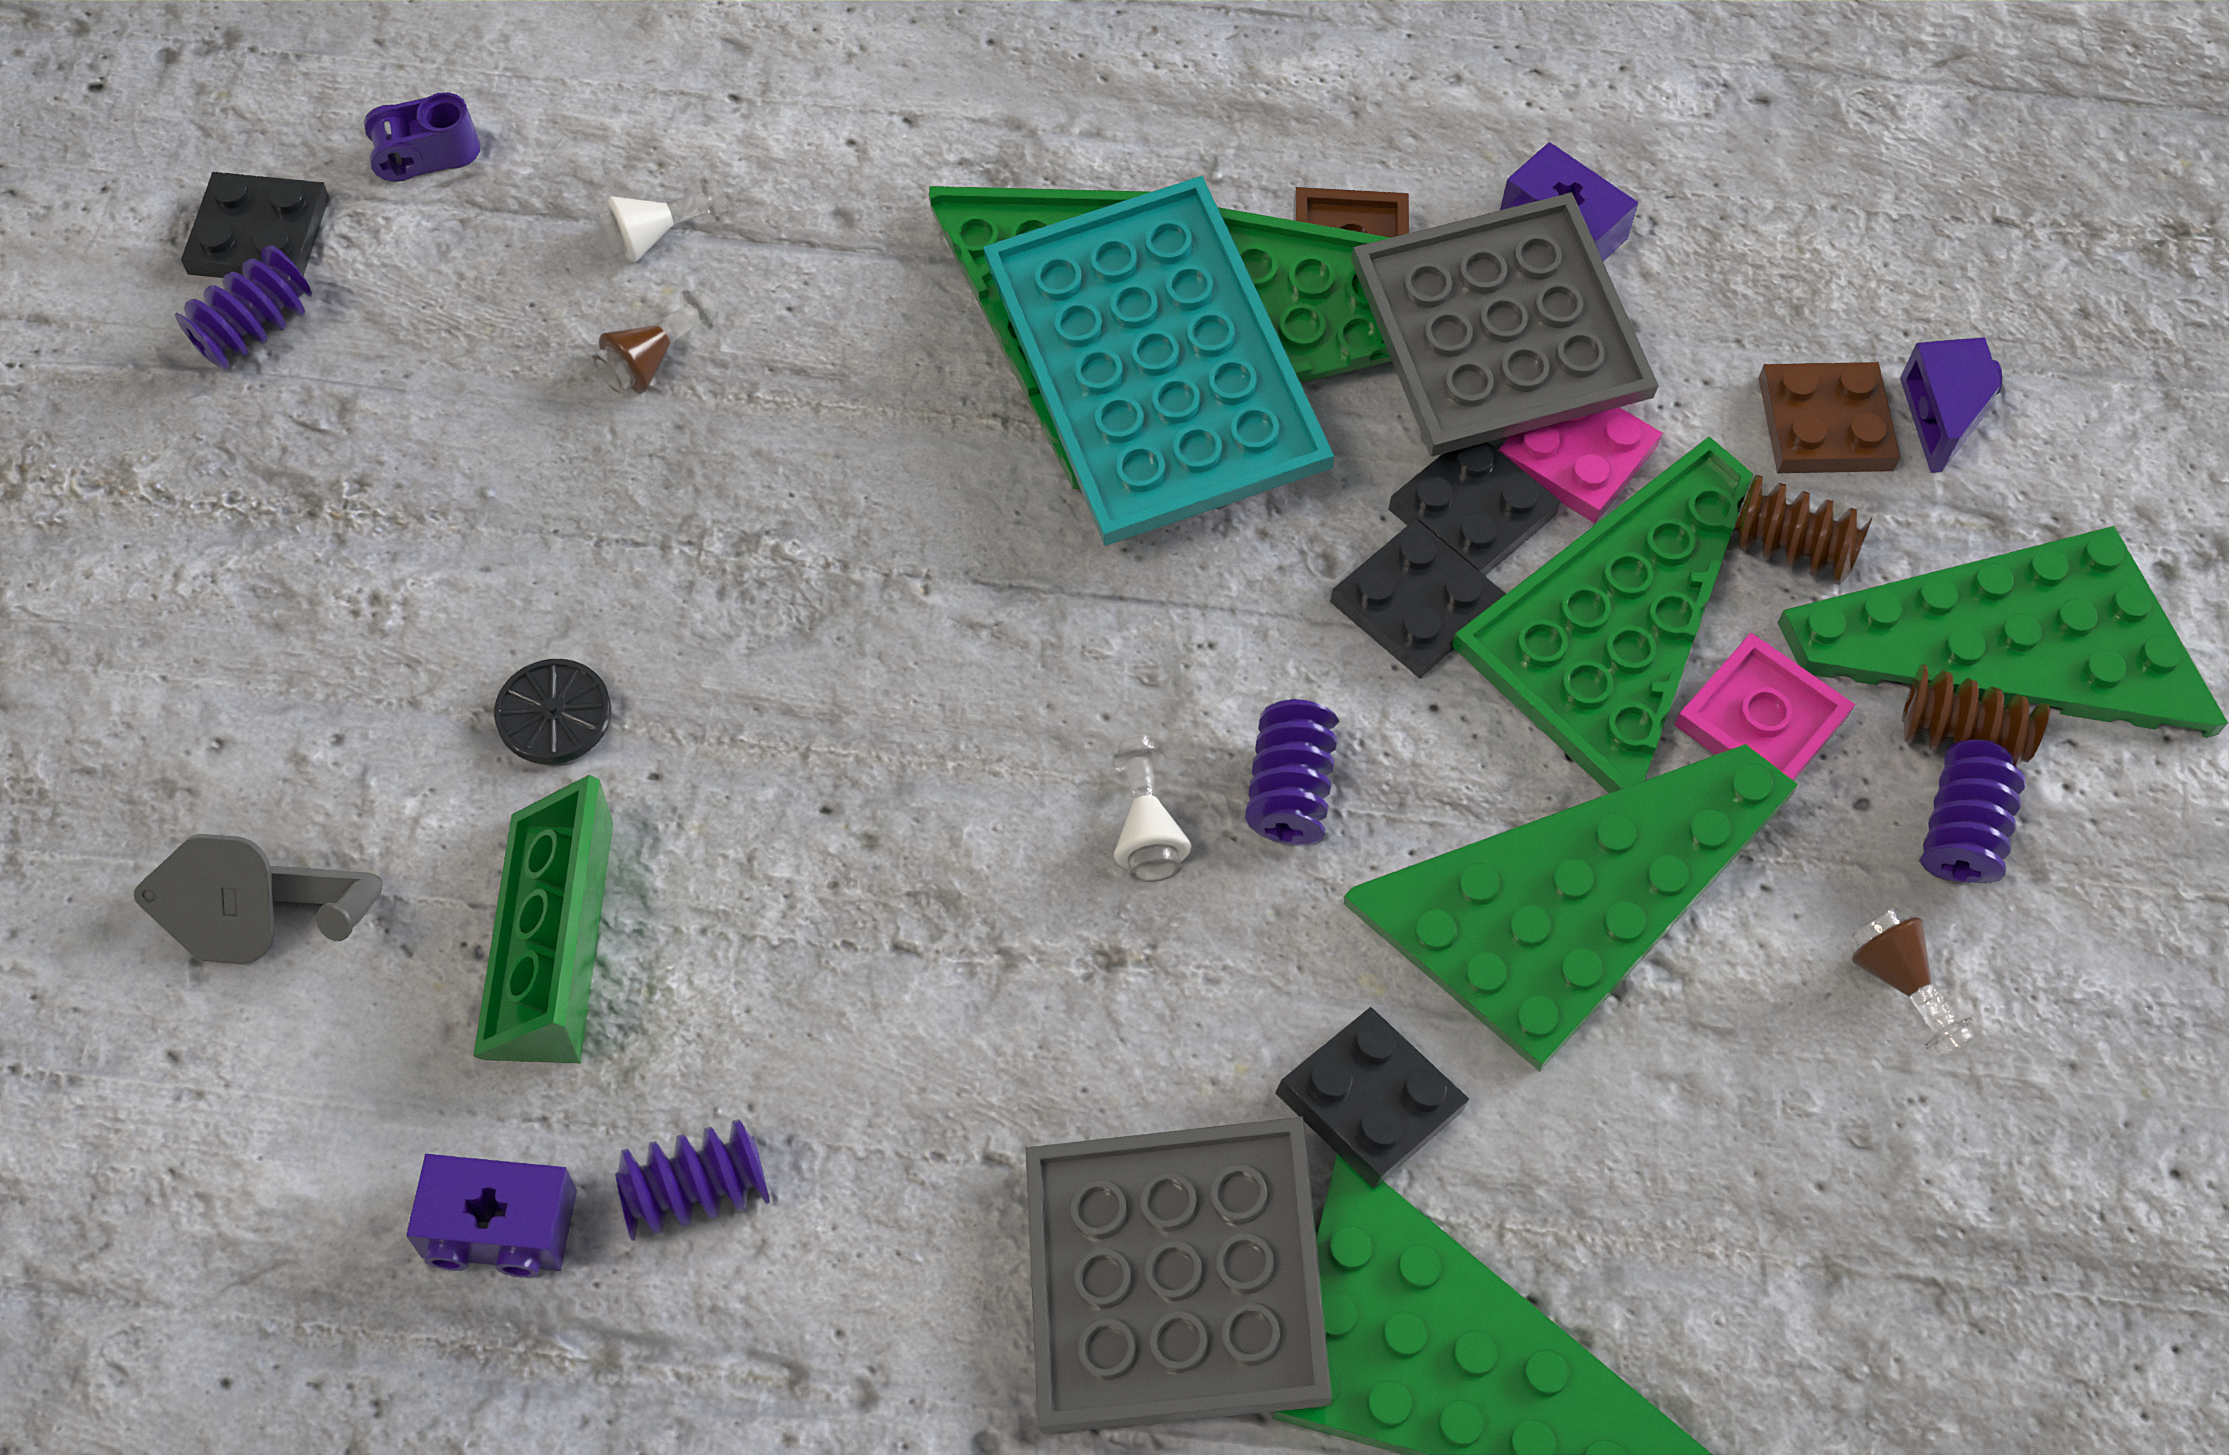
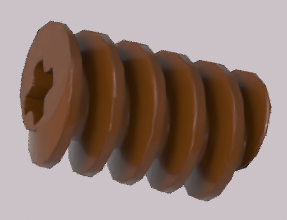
M1756 474L1733 533L1735 530L1739 531V550L1747 552L1758 539H1762L1763 558L1769 561L1782 547L1786 548V566L1792 569L1805 555L1809 556V575L1817 577L1828 564H1832L1833 583L1840 586L1853 569L1872 517L1861 529H1858L1857 509L1848 508L1835 521L1833 520V501L1825 499L1814 513L1810 512V493L1802 491L1791 504H1787L1786 484L1778 483L1765 496L1763 495V476Z
M1921 664L1911 684L1902 714L1904 741L1912 743L1922 729L1929 730V750L1935 752L1947 737L1953 738L1954 744L1968 740L1992 741L2005 748L2013 756V766L2018 768L2022 762L2028 763L2037 752L2048 724L2050 705L2042 702L2029 715L2028 698L2017 694L2004 707L2003 691L1994 686L1987 689L1979 699L1978 683L1969 678L1961 682L1953 692L1952 673L1942 670L1928 684L1927 665Z

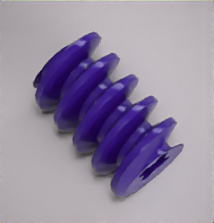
M273 245L262 249L260 254L262 262L256 259H248L243 262L241 267L243 276L236 272H229L224 275L222 280L224 289L216 285L205 288L203 293L205 303L197 299H190L185 302L184 311L186 317L177 312L175 313L179 326L193 346L206 359L223 371L230 368L224 350L228 347L242 357L249 355L243 339L246 334L261 344L268 341L262 325L266 320L281 331L287 328L281 312L283 308L286 307L298 317L305 315V309L300 297L303 294L312 297L310 286L293 262Z
M1290 699L1269 705L1260 714L1258 726L1260 733L1257 735L1255 746L1257 755L1253 759L1252 766L1254 778L1250 781L1248 793L1250 801L1246 806L1245 820L1249 827L1257 834L1273 842L1289 846H1310L1324 840L1326 828L1320 821L1327 817L1329 805L1323 798L1330 795L1332 783L1327 775L1333 772L1335 762L1330 753L1336 750L1338 739L1330 729L1335 728L1340 722L1336 714L1327 707L1312 701Z
M1968 740L1960 741L1950 746L1945 753V767L1939 776V790L1934 797V810L1928 821L1929 832L1923 841L1924 853L1919 859L1923 868L1934 876L1948 881L1965 883H1993L2000 881L2005 876L2006 864L2002 859H2005L2011 852V842L2008 837H2011L2016 830V821L2013 816L2021 808V799L2018 794L2025 789L2026 779L2025 775L2017 767L2013 766V756L2002 746L1992 741Z
M739 1119L731 1122L729 1143L724 1144L712 1127L704 1128L702 1147L699 1151L694 1149L684 1134L677 1135L674 1157L669 1159L656 1141L650 1142L648 1145L646 1165L640 1166L628 1148L621 1150L618 1172L615 1173L631 1241H634L636 1238L638 1218L641 1217L644 1218L654 1234L663 1233L667 1210L673 1212L683 1227L691 1225L694 1203L697 1202L700 1203L709 1218H719L721 1197L726 1194L739 1212L745 1211L747 1209L749 1188L755 1187L766 1204H770L755 1138L749 1134Z

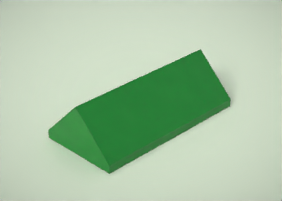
M587 775L511 814L473 1057L490 1061L581 1063L613 829V819L600 779Z

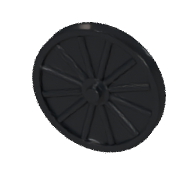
M546 659L523 667L513 674L502 686L494 707L495 724L504 744L517 756L538 764L564 763L584 755L604 736L611 718V702L602 679L586 665L568 659Z

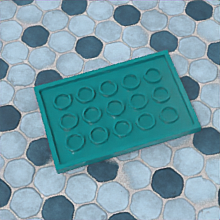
M1203 175L983 247L985 262L1104 546L1334 468V454Z

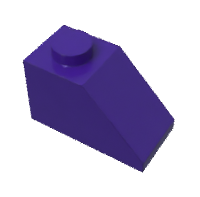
M1985 337L1916 343L1900 376L1930 473L1942 472L1983 420L1995 395H1998L2001 391L2003 382L2002 369L1999 362L1992 359Z

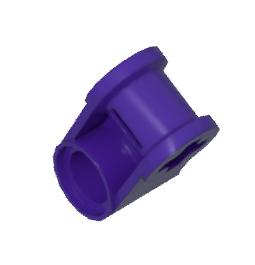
M449 92L436 93L427 98L395 105H382L372 109L364 119L365 134L373 142L374 147L370 155L371 168L375 175L383 180L393 182L405 181L422 174L444 169L461 168L474 161L480 152V141L464 99L457 94ZM386 121L390 123L391 134H388L385 130L384 124ZM395 152H398L401 156L402 163L400 165L396 162Z

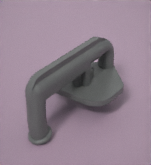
M195 834L183 842L141 881L134 890V899L148 915L195 958L211 962L250 963L261 958L273 943V901L324 904L317 912V926L326 938L333 941H342L350 936L353 927L362 920L380 896L383 883L378 875L369 872L270 866L265 852L249 839L238 836Z

